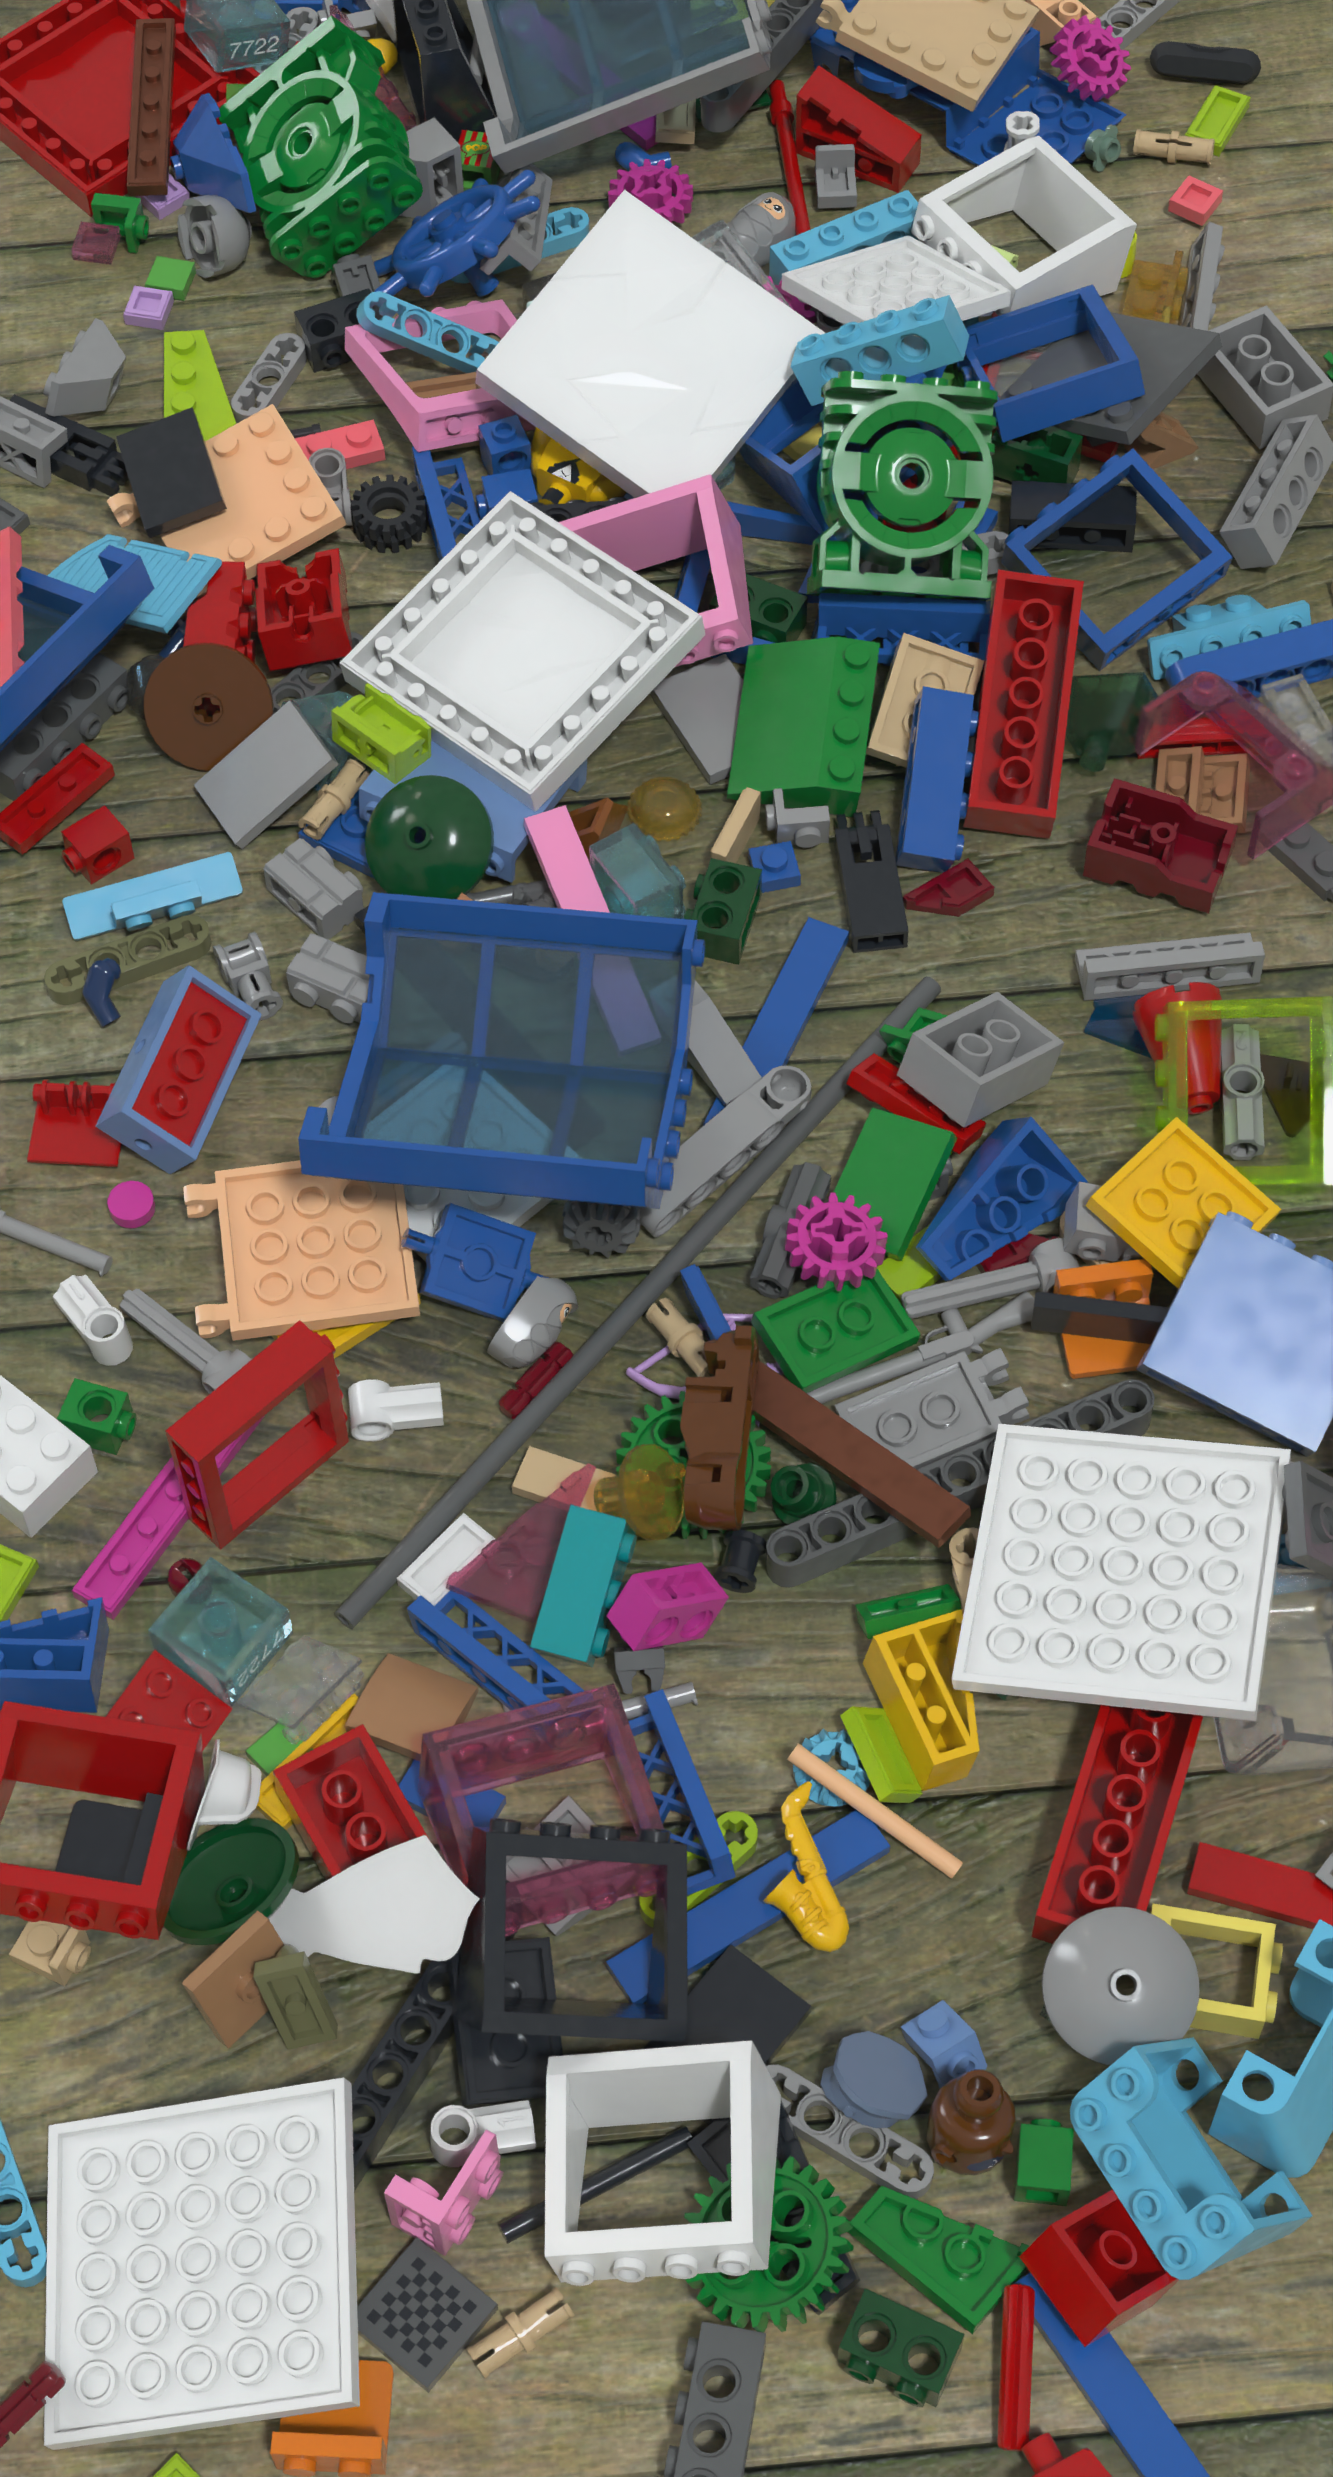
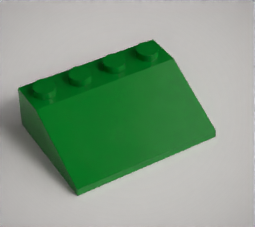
M837 636L751 645L748 647L726 799L738 800L742 791L748 787L761 792L760 804H773V789L782 788L784 807L828 806L829 814H845L846 817L853 818V813L857 810L861 793L880 643Z

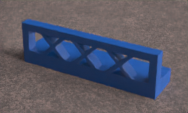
M412 447L415 478L419 490L422 489L424 493L427 521L440 562L456 546L455 539L460 533L467 535L480 522L462 457L433 463L430 450L418 452ZM457 474L458 480L450 489L439 484L438 476ZM451 502L467 509L459 520L447 513L446 508Z
M820 593L818 638H827V635L846 636L847 638L872 641L877 637L888 638L893 644L887 648H879L878 663L891 664L896 646L903 633L923 640H930L935 644L958 652L960 651L954 646L960 642H980L979 653H961L985 661L991 601Z
M455 1587L435 1606L420 1595L407 1607L413 1630L419 1637L514 1712L551 1744H554L594 1705L591 1695ZM455 1605L468 1615V1628H461L446 1616ZM475 1621L482 1627H475ZM496 1637L502 1642V1655L496 1656L476 1639ZM509 1648L516 1654L509 1655ZM531 1665L537 1670V1683H529L511 1667ZM544 1677L551 1682L544 1683ZM566 1693L575 1702L562 1714L561 1708L546 1695Z
M661 1689L644 1696L649 1714L613 1726L612 1731L650 1828L663 1829L662 1825L670 1810L689 1816L691 1819L683 1837L672 1833L670 1835V1839L686 1844L688 1852L706 1858L710 1866V1870L687 1878V1895L733 1879L736 1876L723 1834L664 1690ZM652 1729L655 1730L658 1741L650 1756L630 1748L627 1741L628 1738ZM662 1753H664L667 1762L660 1760ZM637 1763L644 1765L641 1773L639 1771ZM654 1769L674 1777V1782L666 1796L650 1791L645 1786ZM679 1792L683 1802L676 1800ZM653 1804L661 1806L657 1813ZM696 1834L700 1844L692 1841Z

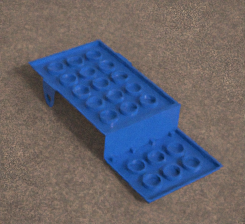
M842 0L845 9L849 13L859 1ZM820 26L809 38L814 67L816 69L818 65L822 67V64H826L830 68L831 74L837 77L839 57L854 64L853 50L835 41L837 32ZM1032 27L973 112L921 85L910 89L909 93L941 111L946 110V147L949 148V152L975 166H979L1004 152L1009 135L1006 132V118L1016 111H1029L1036 114L1040 119V130L1036 136H1040L1070 164L1085 153L1087 138L1094 130L1101 129L1105 131L1108 125L1116 126L1127 115L1102 101L1095 102L1091 95L1082 100L1080 90L1076 88L1070 93L1068 91V83L1059 81L1057 77L1039 69L1040 31ZM1026 85H1029V87L1025 89L1022 93H1020L1017 97L1012 98Z

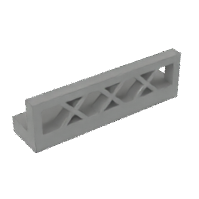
M529 164L506 173L495 184L504 187L524 170L533 171L536 176L534 184L516 197L513 202L528 196H536L540 200V208L536 212L517 219L511 232L498 245L499 252L495 258L484 257L481 260L480 269L487 275H490L508 255L529 271H532L541 262L553 180L534 164Z
M0 396V445L6 452L0 451V467L45 488L51 483L50 456L68 441L67 428ZM22 453L36 459V468L29 464Z
M1250 932L1076 950L1075 962L1084 1001L1143 995L1170 985H1174L1175 991L1190 990L1189 982L1209 983L1216 987L1260 983L1265 958L1262 941L1253 942Z

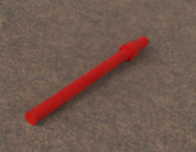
M774 80L769 85L772 100L769 111L771 122L777 128L789 201L794 208L796 218L795 234L798 235L811 229L792 130L794 114L792 104L786 97L784 82Z

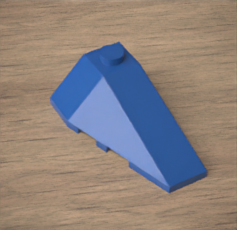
M1032 1117L1003 1120L975 1152L919 1241L916 1249L945 1281H950L991 1257L993 1252L1010 1242L1020 1240L1039 1225L1061 1216L1078 1182H1089Z

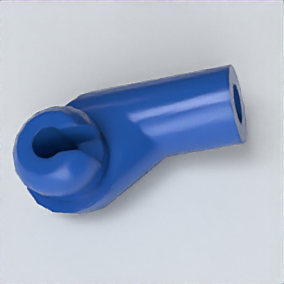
M632 142L620 143L615 150L616 161L627 171H629V163L634 162L640 167L644 166L645 159H649L651 165L656 166L660 160H665V168L669 169L672 167L668 151L649 155Z

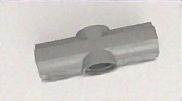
M1233 1024L1231 1027L1222 1030L1221 1093L1218 1104L1222 1112L1224 1154L1230 1155L1234 1160H1251L1255 1156L1263 1155L1265 1149L1262 1091L1265 1079L1261 1072L1259 1031L1252 1029L1249 1024ZM1236 1090L1245 1091V1092H1247V1093H1245V1094L1239 1093V1092H1237Z

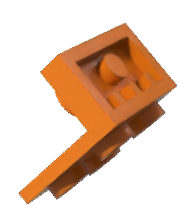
M1145 1259L1056 1270L1053 1293L1150 1305L1149 1293L1153 1271L1151 1264ZM1060 1333L1069 1375L1073 1379L1137 1371L1136 1369L1144 1353L1151 1345Z

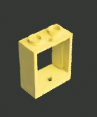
M1152 1903L1150 1914L1165 1921L1178 1934L1258 1947L1251 2007L1199 1998L1196 2014L1190 2027L1259 2039L1265 2022H1274L1278 1993L1269 1991L1270 1973L1279 1974L1283 1952V1943L1274 1942L1276 1924Z

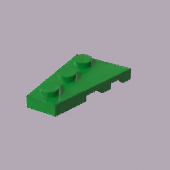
M884 2186L877 2190L850 2221L853 2226L848 2231L850 2235L971 2334L977 2330L1003 2299L1004 2288L1017 2282L1028 2269L1019 2256L1029 2245L1021 2243L1019 2247L993 2236L994 2231L977 2224L973 2228L943 2216L941 2209Z

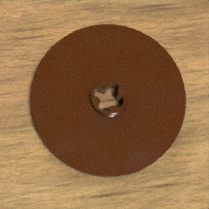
M195 643L170 653L153 671L144 695L145 719L156 743L167 755L177 762L190 768L210 771L274 713L270 686L258 666L236 649L217 643ZM205 697L210 698L213 705H219L220 707L216 709L213 717H208L206 710L198 708L203 703Z

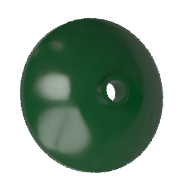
M436 775L408 779L387 792L374 808L365 835V852L368 866L375 880L388 894L457 899L461 893L467 895L480 882L488 869L494 847V832L491 818L479 797L458 781ZM424 829L426 832L425 840L422 843L416 844L414 840L416 832Z
M247 1818L237 1824L220 1825L195 1839L191 1850L187 1851L163 1925L167 1932L178 1941L186 1944L215 1945L224 1943L257 1911L269 1919L287 1898L299 1869L298 1849L290 1834L276 1822L261 1818Z

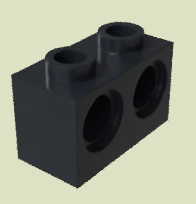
M369 288L294 311L297 335L305 343L306 357L314 373L353 361L345 351V327L359 325L356 316L357 308L372 293ZM374 305L371 309L375 311V318L380 320L383 316L379 314V307Z

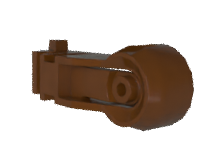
M736 1325L735 1330L723 1333L718 1340L713 1339L704 1342L703 1351L708 1372L715 1376L686 1377L685 1401L683 1402L680 1424L686 1452L689 1457L684 1483L685 1517L688 1523L707 1530L738 1531L741 1528L744 1515L747 1457L756 1374L759 1372L760 1360L756 1328L753 1326Z

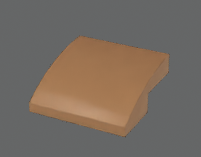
M1202 746L1160 749L1155 790L1180 797L1197 814L1238 825L1237 833H1245L1251 765L1248 753L1205 757Z
M388 1653L372 1675L345 1724L346 1732L363 1724L374 1744L438 1768L455 1730H461L479 1689L472 1684Z

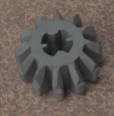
M567 1200L562 1214L564 1217L562 1225L564 1236L572 1240L574 1249H588L589 1256L595 1252H602L609 1258L613 1251L626 1253L628 1246L635 1243L636 1237L639 1235L641 1211L639 1207Z

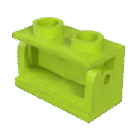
M369 683L365 685V697L362 694H358L341 707L337 706L331 710L332 741L394 784H397L431 757V727L420 716L413 715L397 704L390 695L380 692Z

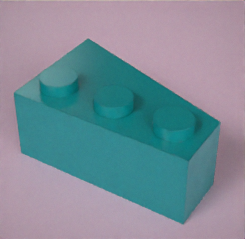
M570 1505L530 1648L535 1652L593 1668L596 1657L603 1658L610 1637V1630L606 1629L609 1621L606 1615L623 1590L622 1579L627 1564L632 1559L638 1533L627 1519Z

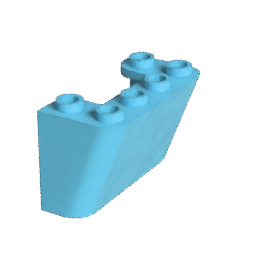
M1321 1919L1318 1920L1294 1964L1299 1970L1289 1990L1290 2003L1294 2010L1306 2020L1321 2027L1320 2032L1295 2077L1246 2050L1221 2095L1208 2135L1275 2173L1283 2171L1287 2178L1301 2177L1312 2169L1333 2131V1926ZM1261 2074L1267 2077L1273 2086V2094L1270 2098L1264 2101L1249 2098L1244 2093L1242 2082L1246 2076Z
M1194 2037L1133 2046L1079 2091L1072 2100L1070 2107V2120L1079 2138L1162 2267L1169 2275L1179 2280H1190L1294 2232L1313 2216L1283 2171H1278L1246 2198L1242 2197L1186 2112L1223 2082ZM1185 2059L1192 2061L1199 2071L1198 2084L1191 2090L1183 2088L1176 2077L1177 2066ZM1272 2193L1282 2196L1288 2205V2211L1267 2216L1265 2213V2202L1268 2196Z

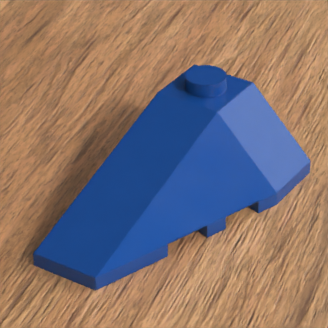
M210 93L202 94L173 141L176 155L170 156V162L175 179H182L187 189L202 196L218 195L226 198L239 210L248 213L255 212L256 206L249 175L237 147L232 144L226 123L217 124L216 118L221 117L216 101Z

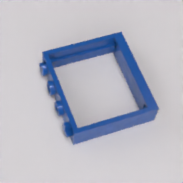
M1093 284L965 327L969 334V340L964 360L954 363L957 371L962 372L964 383L967 381L990 383L982 368L983 365L1087 330L1091 334L1108 364L1000 400L998 397V402L993 407V417L997 418L995 429L1002 442L1145 395L1139 360ZM990 383V390H994L992 384Z
M1131 449L1121 458L1119 455L1111 457L1100 468L1097 476L1090 481L1087 478L1080 480L1071 488L1065 500L1058 505L1055 502L1048 504L1037 515V521L1026 529L1024 526H1020L1011 532L1004 541L1006 545L1001 559V563L1008 571L1052 577L1029 551L1125 478L1201 560L1199 563L1105 634L1080 610L1076 646L1098 671H1101L1223 578L1233 558L1134 449Z

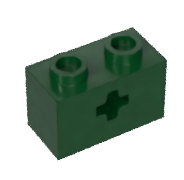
M1050 426L1002 442L997 431H995L991 442L995 444V454L991 456L993 476L1009 481L1073 483L1080 467L1083 436Z

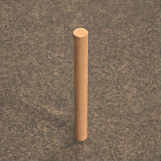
M799 1743L787 1760L951 1879L962 1866L963 1862Z

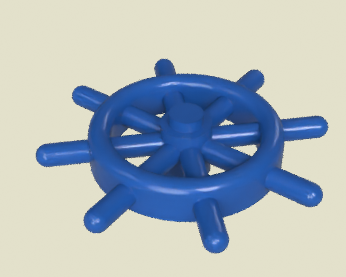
M524 170L504 187L488 184L485 179L479 178L470 189L445 200L424 216H416L412 221V226L398 241L393 254L373 262L378 277L396 271L391 278L374 292L380 291L394 296L404 287L419 289L421 295L430 297L434 294L438 284L450 280L462 272L473 286L478 297L492 292L498 286L499 281L493 273L487 275L480 269L481 260L484 257L495 258L499 252L498 245L511 232L517 219L536 212L540 208V200L536 196H528L513 202L516 197L534 184L536 179L534 172Z

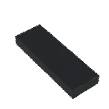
M1036 1292L1031 1330L1151 1344L1169 1307Z

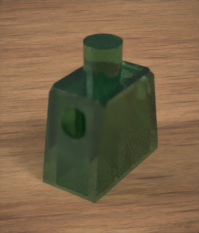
M1144 672L1072 677L1066 737L1077 755L1081 756L1080 765L1086 770L1093 772L1102 771L1105 768L1108 756L1130 755L1136 750L1159 701L1157 693Z

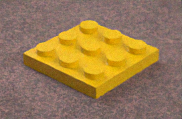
M1178 1117L1174 1118L1100 1187L1085 1205L1178 1289L1210 1227L1208 1225L1211 1219L1218 1212L1224 1215L1228 1211L1240 1214L1253 1223L1251 1229L1261 1233L1282 1210Z

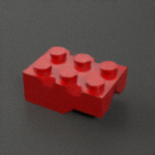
M339 548L315 552L313 561L305 566V577H299L297 567L286 566L281 560L257 564L258 588L255 589L258 634L270 671L294 668L299 665L325 660H335L347 656L352 650V637L348 621L350 620L346 598V572Z
M222 561L220 568L208 581L207 594L188 607L183 647L195 643L222 644L243 653L255 663V640H250L251 632H258L256 607H252L255 601V583L253 579H247L245 562ZM205 697L203 703L198 706L199 709L206 710L207 715H213L216 709L220 708L219 705H213L208 697Z

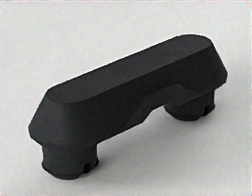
M1166 41L1157 44L1150 55V64L1158 74L1179 77L1194 82L1244 84L1255 80L1261 70V61L1258 55L1247 49L1220 46L1207 47L1191 43Z

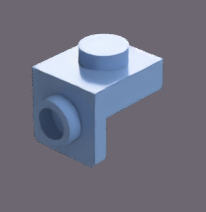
M944 2000L901 2026L905 2041L933 2069L939 2088H942L951 2079L962 2076L967 2071L973 2069L986 2070L987 2064L975 2031Z

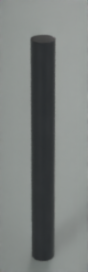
M684 2126L583 2179L580 2205L690 2148L687 2143L693 2138L688 2128ZM545 2200L498 2224L507 2244L545 2224Z

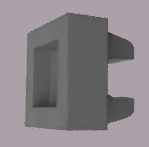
M629 1645L613 1647L616 1673L625 1694H632V1679L637 1674V1670H644V1673L650 1677L652 1692L661 1689L665 1669L663 1646L633 1651Z

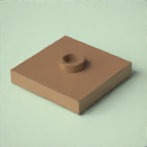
M259 1911L254 1913L182 1982L216 2038L228 2049L269 2010L253 1977L255 1962L275 1958L284 1946L270 1920Z

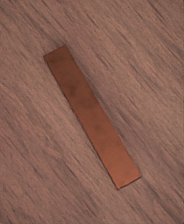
M174 18L136 19L127 172L128 196L168 195L176 38Z
M761 1361L759 1362L752 1415L756 1417L757 1421L938 1548L971 1516L970 1506Z

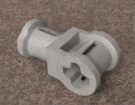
M249 933L247 939L226 947H222L220 944L213 946V953L225 983L229 984L234 996L241 994L246 1004L260 1012L262 1015L259 1021L274 1016L282 1007L283 1000L280 994L273 991L270 985L272 981L269 965L257 933ZM259 1002H262V1007H259Z

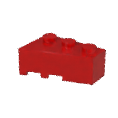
M818 65L797 94V154L815 161V148L818 145L853 144L855 146V177L897 193L901 191L920 164L922 134Z

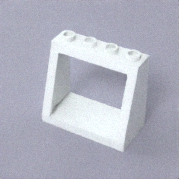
M1035 136L1018 143L920 198L911 233L920 242L1011 291L1010 306L994 311L1000 316L1092 284L1100 296L1116 292L1137 224L1040 136ZM1013 210L1057 252L1019 272L981 237L968 222Z
M752 2040L548 2057L546 2074L545 2258L561 2283L566 2282L571 2285L584 2286L591 2284L593 2280L609 2279L639 2282L645 2277L656 2276L690 2279L697 2274L718 2272L731 2276H741L747 2274L750 2270L768 2269L781 2094ZM731 2118L732 2221L577 2232L589 2128Z

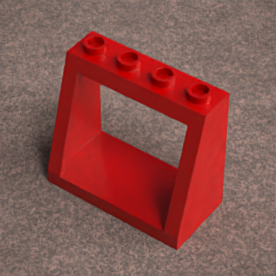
M4 1701L0 1711V1824L16 1781L145 1802L147 1793L163 1795L141 1885L0 1862V1914L19 1917L29 1922L45 1921L69 1925L78 1930L94 1929L118 1933L132 1939L142 1937L159 1940L187 1855V1846L195 1818L205 1793L201 1732Z

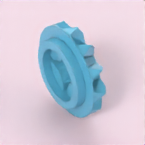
M822 1729L819 1734L809 1739H804L802 1746L824 1762H829L832 1755L834 1756L835 1752H839L841 1766L848 1769L846 1771H837L864 1791L867 1790L870 1780L850 1736L844 1729L840 1732H827L825 1729ZM793 1764V1774L797 1786L799 1787L807 1781L812 1783L809 1795L810 1800L820 1805L831 1807L847 1805L845 1801Z

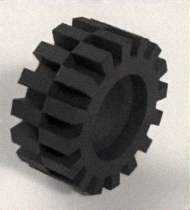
M386 475V481L382 482L379 476L373 477V485L371 486L366 481L360 485L361 491L355 490L353 500H351L353 528L359 542L365 541V547L370 550L377 545L379 553H385L386 547H392V553H398L400 545H403L406 550L412 548V539L418 543L422 539V532L426 533L427 529L426 503L422 489L418 491V485L414 481L408 485L407 478L403 476L399 477L398 482L394 481L393 475ZM386 509H396L404 512L400 516L391 519L374 516Z

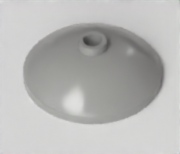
M1110 1907L1093 1911L1078 1918L1058 1936L1045 1960L1042 1975V1995L1049 2020L1066 2044L1085 2058L1104 2065H1112L1133 2046L1183 2038L1196 2014L1199 2001V1977L1191 1951L1182 1937L1169 1924L1143 1910L1129 1907ZM1121 1975L1129 1976L1134 1982V1990L1128 1996L1120 1994L1116 1989V1981Z

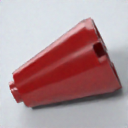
M1189 982L1190 991L1176 993L1174 985L1162 987L1147 993L1135 1002V1011H1132L1133 1020L1175 1106L1186 1110L1188 1114H1201L1211 1110L1213 1103L1220 1098L1222 998L1220 990L1212 984L1202 982Z

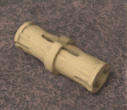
M1137 129L1133 155L1167 158L1168 163H1176V160H1185L1211 165L1215 139L1181 136L1180 131L1172 130L1171 134Z
M354 759L347 760L334 780L329 785L324 784L318 792V799L298 822L299 827L304 828L303 832L316 840L321 839L340 813L343 815L351 807V799L370 775L369 771H364L366 767Z
M669 1298L659 1300L660 1305L665 1309L663 1312L655 1303L652 1304L646 1313V1318L668 1341L669 1351L675 1357H682L697 1377H711L706 1372L708 1368L703 1351L705 1341L703 1340L701 1329L694 1323H688Z
M557 2287L551 2289V2292L520 2314L516 2315L513 2311L504 2317L507 2323L473 2346L466 2348L473 2362L491 2350L495 2351L494 2354L477 2365L478 2370L485 2379L521 2351L525 2350L527 2354L536 2348L534 2342L568 2319L575 2317L568 2303L552 2314L547 2315V2311L564 2300Z

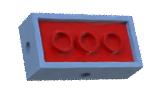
M190 965L163 981L95 1127L168 1174H172L194 1162L199 1155L262 1014Z

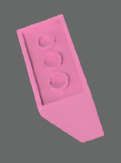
M711 474L559 522L632 571L641 570L708 549L719 607L698 613L703 618L706 635L675 667L691 664L697 660L724 652H731L737 648L753 644L741 526Z

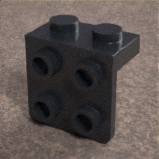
M147 1793L142 1810L89 1800L76 1802L73 1806L55 1871L141 1885L163 1795Z

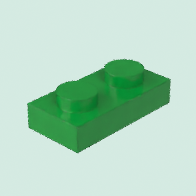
M950 1584L855 1604L858 1624L867 1639H872L875 1635L962 1609L960 1599Z

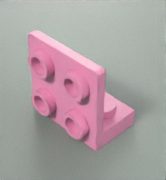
M487 2129L485 2130L442 2201L437 2199L439 2193L426 2182L415 2177L408 2182L395 2174L384 2192L391 2225L413 2238H419L427 2246L446 2256L453 2243L461 2245L468 2236L475 2221V2217L471 2213L481 2197L488 2200L493 2195L503 2176V2172L499 2170L501 2156L498 2151L496 2134Z

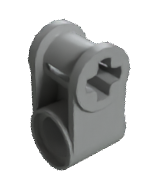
M333 448L319 449L310 456L309 462L343 515L346 526H353L350 489L348 488L344 455Z

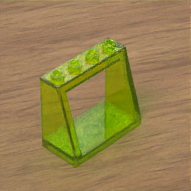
M1333 996L1167 1002L1163 1007V1014H1156L1155 1040L1163 1041V1060H1156L1155 1085L1156 1087H1163V1105H1157L1155 1111L1156 1133L1161 1132L1176 1117L1188 1126L1187 1021L1309 1017L1311 1165L1235 1166L1234 1168L1259 1190L1333 1189Z

